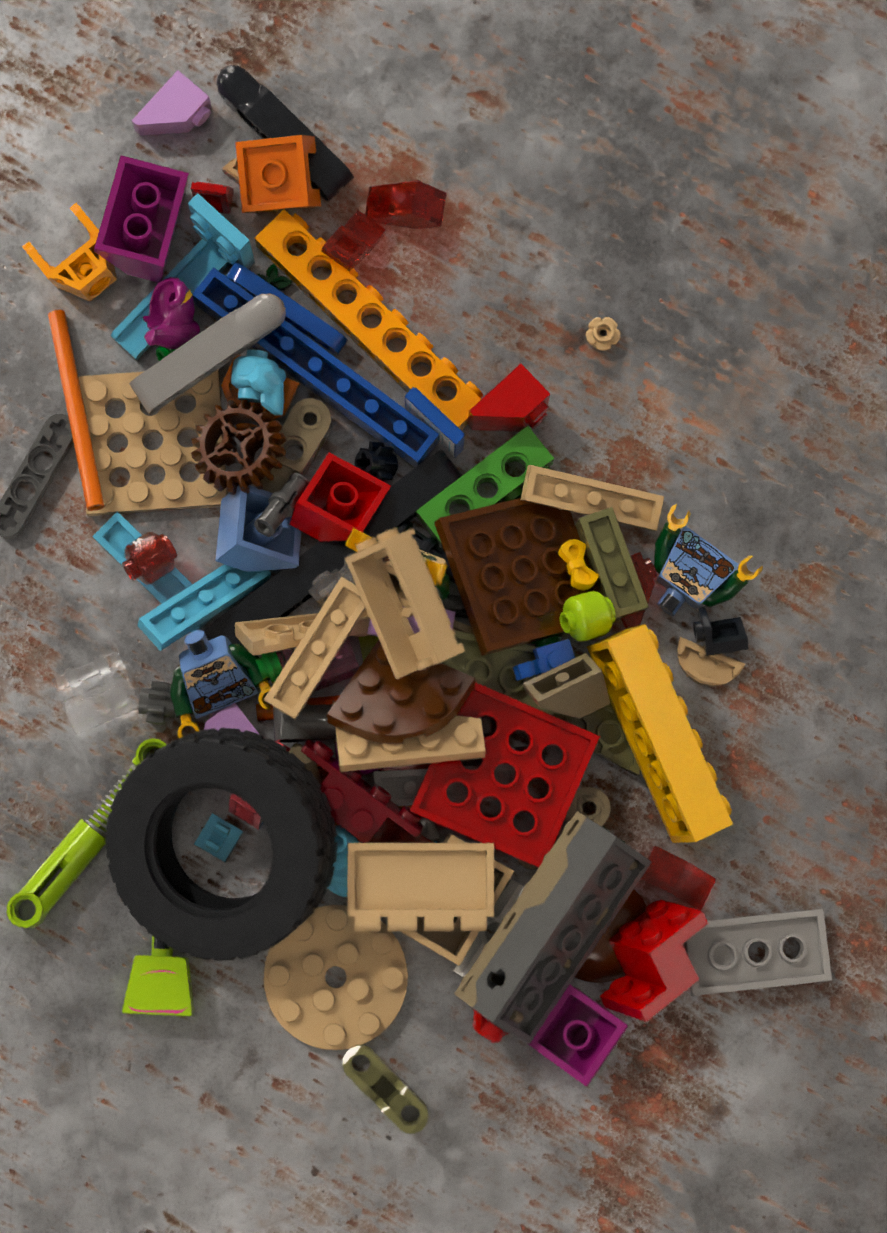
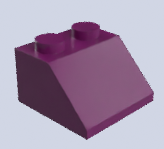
M570 984L528 1045L588 1087L629 1026L607 1008Z

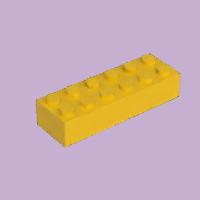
M646 624L624 629L587 646L592 660L602 670L610 702L672 843L697 842L733 825L729 816L732 814L730 804L718 791L715 784L717 782L716 772L713 766L704 759L701 752L703 748L702 740L697 731L690 727L686 717L688 715L687 706L682 697L676 695L672 685L674 681L673 674L669 666L665 662L662 663L657 651L659 643L654 632L648 629Z

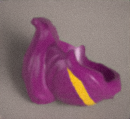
M166 278L154 288L150 300L149 315L143 316V320L149 328L144 338L150 346L158 345L166 349H178L201 333L199 324L193 319L195 313L193 295L179 278Z

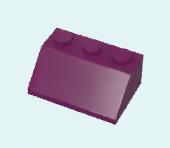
M120 155L94 252L127 275L157 283L161 282L186 195L189 173Z

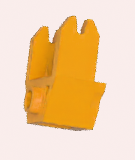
M75 203L70 209L86 227L90 235V239L56 267L49 265L29 241L22 247L55 287L91 302L117 280L114 265L94 252L99 229L81 207Z

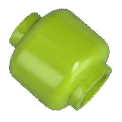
M589 591L568 598L564 603L563 612L560 614L559 619L565 633H569L576 641L585 642L609 633L612 624L615 622L616 613L613 603L608 597H604L597 591Z

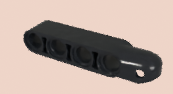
M230 65L219 72L216 84L221 98L262 139L296 135L315 136L316 154H308L311 187L319 189L320 196L324 200L329 202L339 193L342 187L344 188L354 178L349 168L269 89L260 84L244 68Z

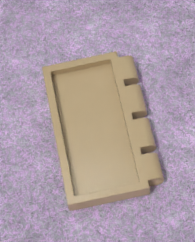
M348 843L347 917H355V931H380V917H387V931H417V917H424V931H454V917H460L461 931H486L487 917H494V843Z

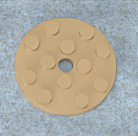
M326 905L314 909V912L290 935L269 949L265 961L264 990L269 1007L275 1018L293 1037L320 1049H350L356 1047V1045H363L373 1040L386 1030L396 1018L407 991V963L402 947L392 931H387V926L381 920L380 931H355V917H347L346 905ZM336 966L341 967L346 973V981L339 988L329 986L325 977L326 972Z

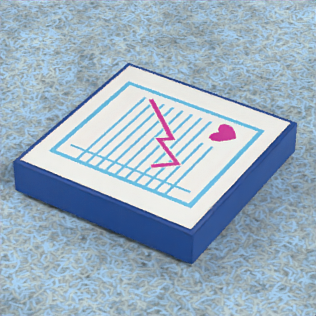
M413 387L405 395V409L439 434V444L456 458L464 450L465 434L417 388Z

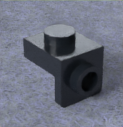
M698 608L699 621L693 622V630L696 643L702 642L706 656L722 653L728 654L748 649V637L741 617L710 622L706 608Z

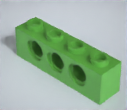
M527 426L416 511V517L429 534L437 539L439 546L443 549L434 522L441 517L449 516V510L453 505L463 504L468 510H473L518 499L522 494L527 466L534 465L550 469L549 467L553 465L554 457L530 427ZM510 462H519L523 465L525 472L519 477H512L505 471V466ZM482 483H491L496 487L497 493L492 498H483L478 494L477 488Z

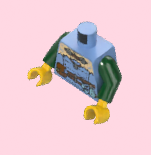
M677 504L670 508L667 515L668 522L664 524L655 542L654 568L659 573L656 581L667 589L657 602V605L671 616L677 613L684 602L697 609L701 605L711 608L729 601L748 584V580L754 579L763 570V566H761L755 572L749 571L747 562L753 556L746 557L738 564L685 526L691 513L688 510L684 519H677L674 516Z
M202 630L193 631L186 636L185 643L188 650L179 654L180 666L173 671L170 688L176 718L181 720V725L178 729L179 738L184 737L182 730L186 726L193 727L196 732L200 731L199 726L191 720L190 715L193 713L196 719L258 694V687L262 691L259 695L260 705L266 710L271 708L270 704L264 701L266 693L272 687L269 684L271 679L270 677L262 679L256 663V659L260 658L258 655L253 656L246 647L238 643L232 644L226 636H219L208 641Z

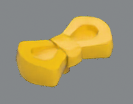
M572 539L561 545L558 555L567 563L568 574L571 575V586L585 591L596 584L599 576L588 568L585 563L586 544Z

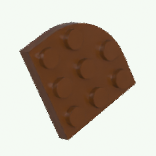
M378 640L327 713V723L358 737L379 743H404L403 739L422 734L426 738L444 728L456 716L475 688V677L438 663L396 679L380 640Z

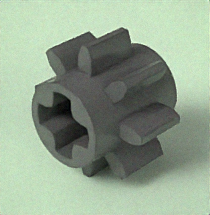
M152 681L151 688L142 687L138 713L147 715L146 722L165 725L166 717L175 718L170 695V683Z

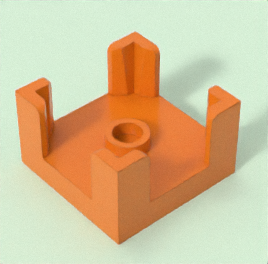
M296 135L235 142L242 213L321 207L320 190L311 189L308 154H316L315 136Z

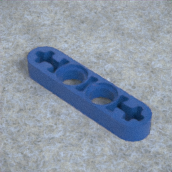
M235 262L227 273L226 277L253 297L260 294L278 296L286 308L284 320L330 352L339 355L347 343L348 339L343 334L243 265Z

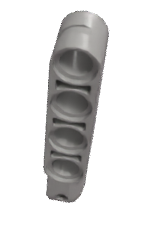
M260 294L134 378L129 384L148 414L161 409L280 327L286 316V308L283 301L273 294Z

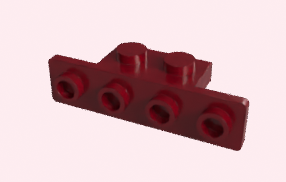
M311 740L306 741L301 752L329 772L321 782L320 789L322 793L326 794L332 809L330 811L331 817H334V821L361 842L368 843L387 817H389L414 837L418 838L422 832L423 824L419 822L421 820L420 816L410 812L411 808L407 806L400 808L390 800L392 798L391 794L378 784H374L373 787L361 779L363 774L360 770L340 772L339 761L332 757L334 752L324 743L318 740L315 743Z

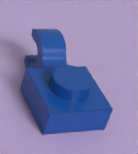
M570 639L533 649L535 660L512 668L516 681L538 674L541 675L575 658Z

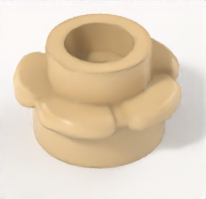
M597 317L588 324L589 330L586 332V339L596 349L606 351L613 344L616 345L618 343L620 331L617 330V323L612 318L605 317L601 319ZM600 331H606V335L601 336Z

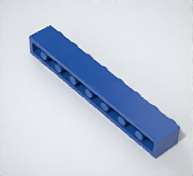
M214 267L192 294L195 305L216 321L254 298ZM284 320L280 327L251 346L255 350L268 352V359L275 361L278 367L371 436L384 443L386 447L393 448L394 453L416 468L425 461L439 443V434L286 320Z

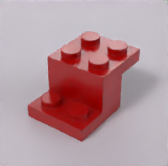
M661 899L649 904L645 912L634 921L622 925L619 932L610 938L609 942L625 976L613 981L610 988L599 996L604 1007L648 1022L699 981L682 944L708 924L703 911Z

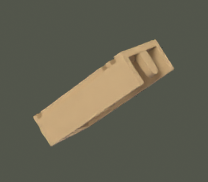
M397 527L355 545L358 552L346 557L345 560L396 679H399L416 670L419 671L433 664L443 662L465 652L462 643L457 644L454 637L456 634L454 630H451V622L417 542L415 538H412V535L415 534L414 529L399 534ZM389 556L409 606L402 607L382 558ZM413 615L420 629V632L415 634L408 621V617Z

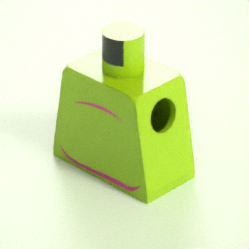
M152 936L151 956L135 955L122 1013L194 1016L195 1009L189 959L187 957H173V949Z

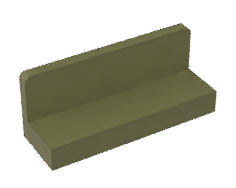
M613 507L579 518L575 526L581 542L586 544L585 553L591 569L599 576L596 582L599 591L613 603L616 613L614 623L618 622L620 618L648 609L647 600Z

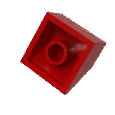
M521 363L469 410L468 426L472 430L520 432L527 426L534 429L548 415L546 411L549 409L550 393Z
M329 452L298 499L289 525L319 541H347L353 528L364 532L389 492L391 485Z

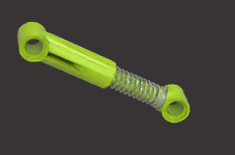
M151 738L143 741L138 746L136 756L131 761L133 763L130 769L126 770L127 775H121L123 780H117L119 785H113L114 790H109L110 795H105L106 800H101L102 805H97L98 810H93V816L88 815L89 820L81 818L19 893L10 898L6 912L12 924L21 928L31 929L38 927L44 922L48 912L105 846V839L108 836L106 833L108 815L112 812L111 805L117 791L122 789L121 784L146 758L147 753L151 749H160L167 745L160 739ZM62 868L63 870L60 872V874L55 878V880L50 884V886L44 891V893H43L41 896H39L38 894L43 890V888L48 884V882L54 877V875L59 871V869ZM30 900L34 903L36 911L30 920L25 921L19 916L18 910L22 902Z

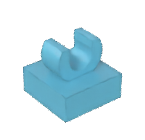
M212 813L194 845L226 863L244 832Z

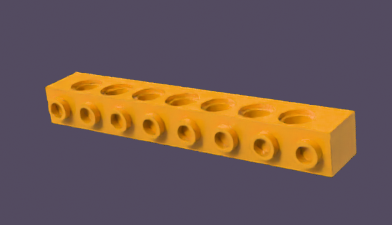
M283 209L254 238L256 247L407 393L413 387L417 388L462 431L468 425L469 410L484 396L480 389L471 381L465 384L456 375L459 371L449 359L443 357L440 360L431 351L434 347L424 335L418 333L415 336L406 327L409 323L398 310L393 309L390 311L381 303L384 298L373 286L368 285L365 287L356 279L359 276L357 271L346 261L340 263L332 255L334 253L333 248L323 238L319 237L316 240L307 231L309 229L308 224L298 214L294 213L291 216ZM301 243L307 249L302 255L294 256L288 252L292 244ZM318 267H327L332 272L325 280H318L312 274ZM348 290L355 293L356 299L350 304H343L337 299L338 295L343 291ZM374 314L381 319V323L375 328H368L363 325V318ZM394 338H399L406 343V347L400 352H392L387 348V343ZM419 362L427 363L431 367L430 373L422 377L415 375L411 369ZM443 386H449L455 390L456 396L452 400L444 401L437 396V391Z

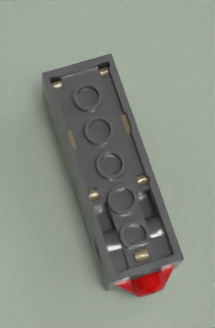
M577 811L571 821L565 825L563 833L552 849L545 855L542 864L532 879L524 886L521 895L511 910L504 916L501 925L490 941L483 947L480 956L470 971L462 978L461 984L454 993L474 1009L473 1029L492 1043L500 1042L504 1036L511 1033L530 1044L652 862L618 837Z

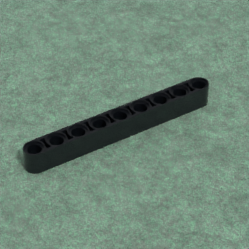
M442 449L431 455L391 486L363 533L374 538L397 527L398 530L405 521H411L416 517V511L462 476ZM319 541L299 557V566L294 569L281 570L203 631L208 641L219 636H226L232 644L238 643L244 646L235 636V622L287 617L348 570L349 567L345 558L357 552L346 547L347 541Z

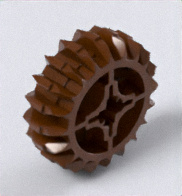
M242 399L237 407L233 400H228L226 410H223L220 405H215V412L217 414L214 417L210 414H204V419L207 421L205 426L195 425L196 431L201 435V437L191 439V443L198 448L191 452L192 458L195 461H199L195 465V469L200 474H204L203 480L207 484L214 483V488L220 492L227 487V491L231 495H235L239 485L241 491L248 494L250 493L249 485L254 484L257 489H263L261 480L264 477L274 481V475L270 472L271 469H282L281 462L276 458L286 456V450L280 446L287 442L286 436L283 433H279L283 426L278 420H274L275 415L268 410L263 412L264 408L260 403H255L251 407L248 400ZM250 423L259 427L253 430L248 428L238 431L234 425ZM223 433L222 442L218 446H216L219 437ZM234 436L240 442V446L242 448L241 452L244 458L237 452V443L234 439ZM263 447L260 456L254 461L255 453ZM234 463H240L244 469L240 471H225L219 467L225 464L230 466Z

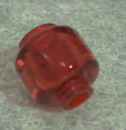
M147 532L125 547L126 561L122 562V566L131 580L134 581L138 578L144 584L150 585L174 569V559L177 558V552L171 541L164 534L158 535L154 532Z

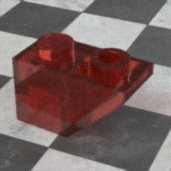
M419 180L369 187L364 220L412 229L442 226L447 193Z

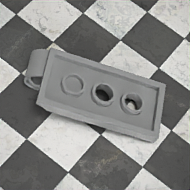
M823 908L710 920L705 927L682 944L699 978V981L690 987L691 996L832 981ZM788 938L795 939L800 948L798 955L793 959L788 958L783 952V944ZM755 941L761 943L765 949V956L758 963L752 961L748 955V948Z

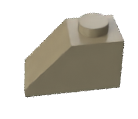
M587 653L523 683L525 691L540 708L577 719L611 704L602 670Z

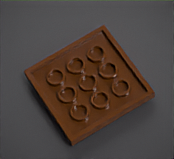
M518 498L441 517L434 522L482 656L564 634L565 632L561 627L559 617L563 612L565 601L572 596L589 591L600 592L597 583L585 591L572 587L571 575L568 574L566 566L567 563L558 555V551L564 542L572 539L581 541L570 511L526 502ZM585 553V554H584L585 563H586L587 567L591 569V566H590V564H589L588 558H587L586 553Z

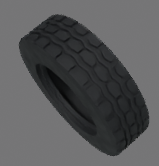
M212 728L197 731L195 734L190 733L167 744L145 758L136 766L135 770L129 773L121 784L122 789L117 791L111 805L112 812L108 815L106 828L108 836L105 839L106 856L110 863L108 867L112 881L116 884V891L123 904L127 905L130 910L129 913L140 926L143 925L147 929L149 934L161 943H166L168 947L183 954L188 953L191 957L205 960L214 958L215 961L234 960L236 957L243 959L257 955L260 951L264 952L278 944L300 926L314 912V909L319 906L327 892L326 887L330 885L335 870L333 863L336 862L337 842H335L337 833L334 817H331L330 813L332 809L326 794L322 793L321 785L311 771L308 772L305 768L306 765L297 756L286 751L284 746L272 739H264L263 735L247 730L240 732V729L220 728L218 731ZM204 788L224 790L246 801L259 814L268 830L272 845L270 873L259 893L244 898H227L214 895L194 883L182 869L173 848L172 824L175 812L188 792Z

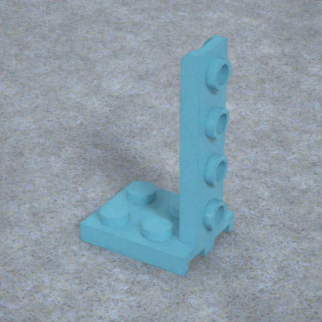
M198 193L188 202L191 212L190 219L194 223L193 229L202 239L164 278H179L192 294L213 267L222 273L229 264L233 265L235 262L248 269L255 263L250 240ZM154 289L111 333V337L136 360L150 347L144 338L149 328L143 320V316L149 315L150 300Z

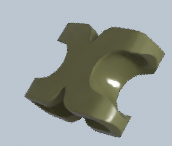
M356 1045V1047L348 1049L344 1055L342 1067L345 1074L401 1131L407 1134H414L424 1129L428 1121V1110L421 1098L367 1045ZM357 1055L366 1056L370 1061L369 1069L364 1072L355 1070L352 1066L353 1057ZM408 1105L416 1107L420 1113L418 1118L414 1121L404 1120L401 1116V1111L404 1107Z

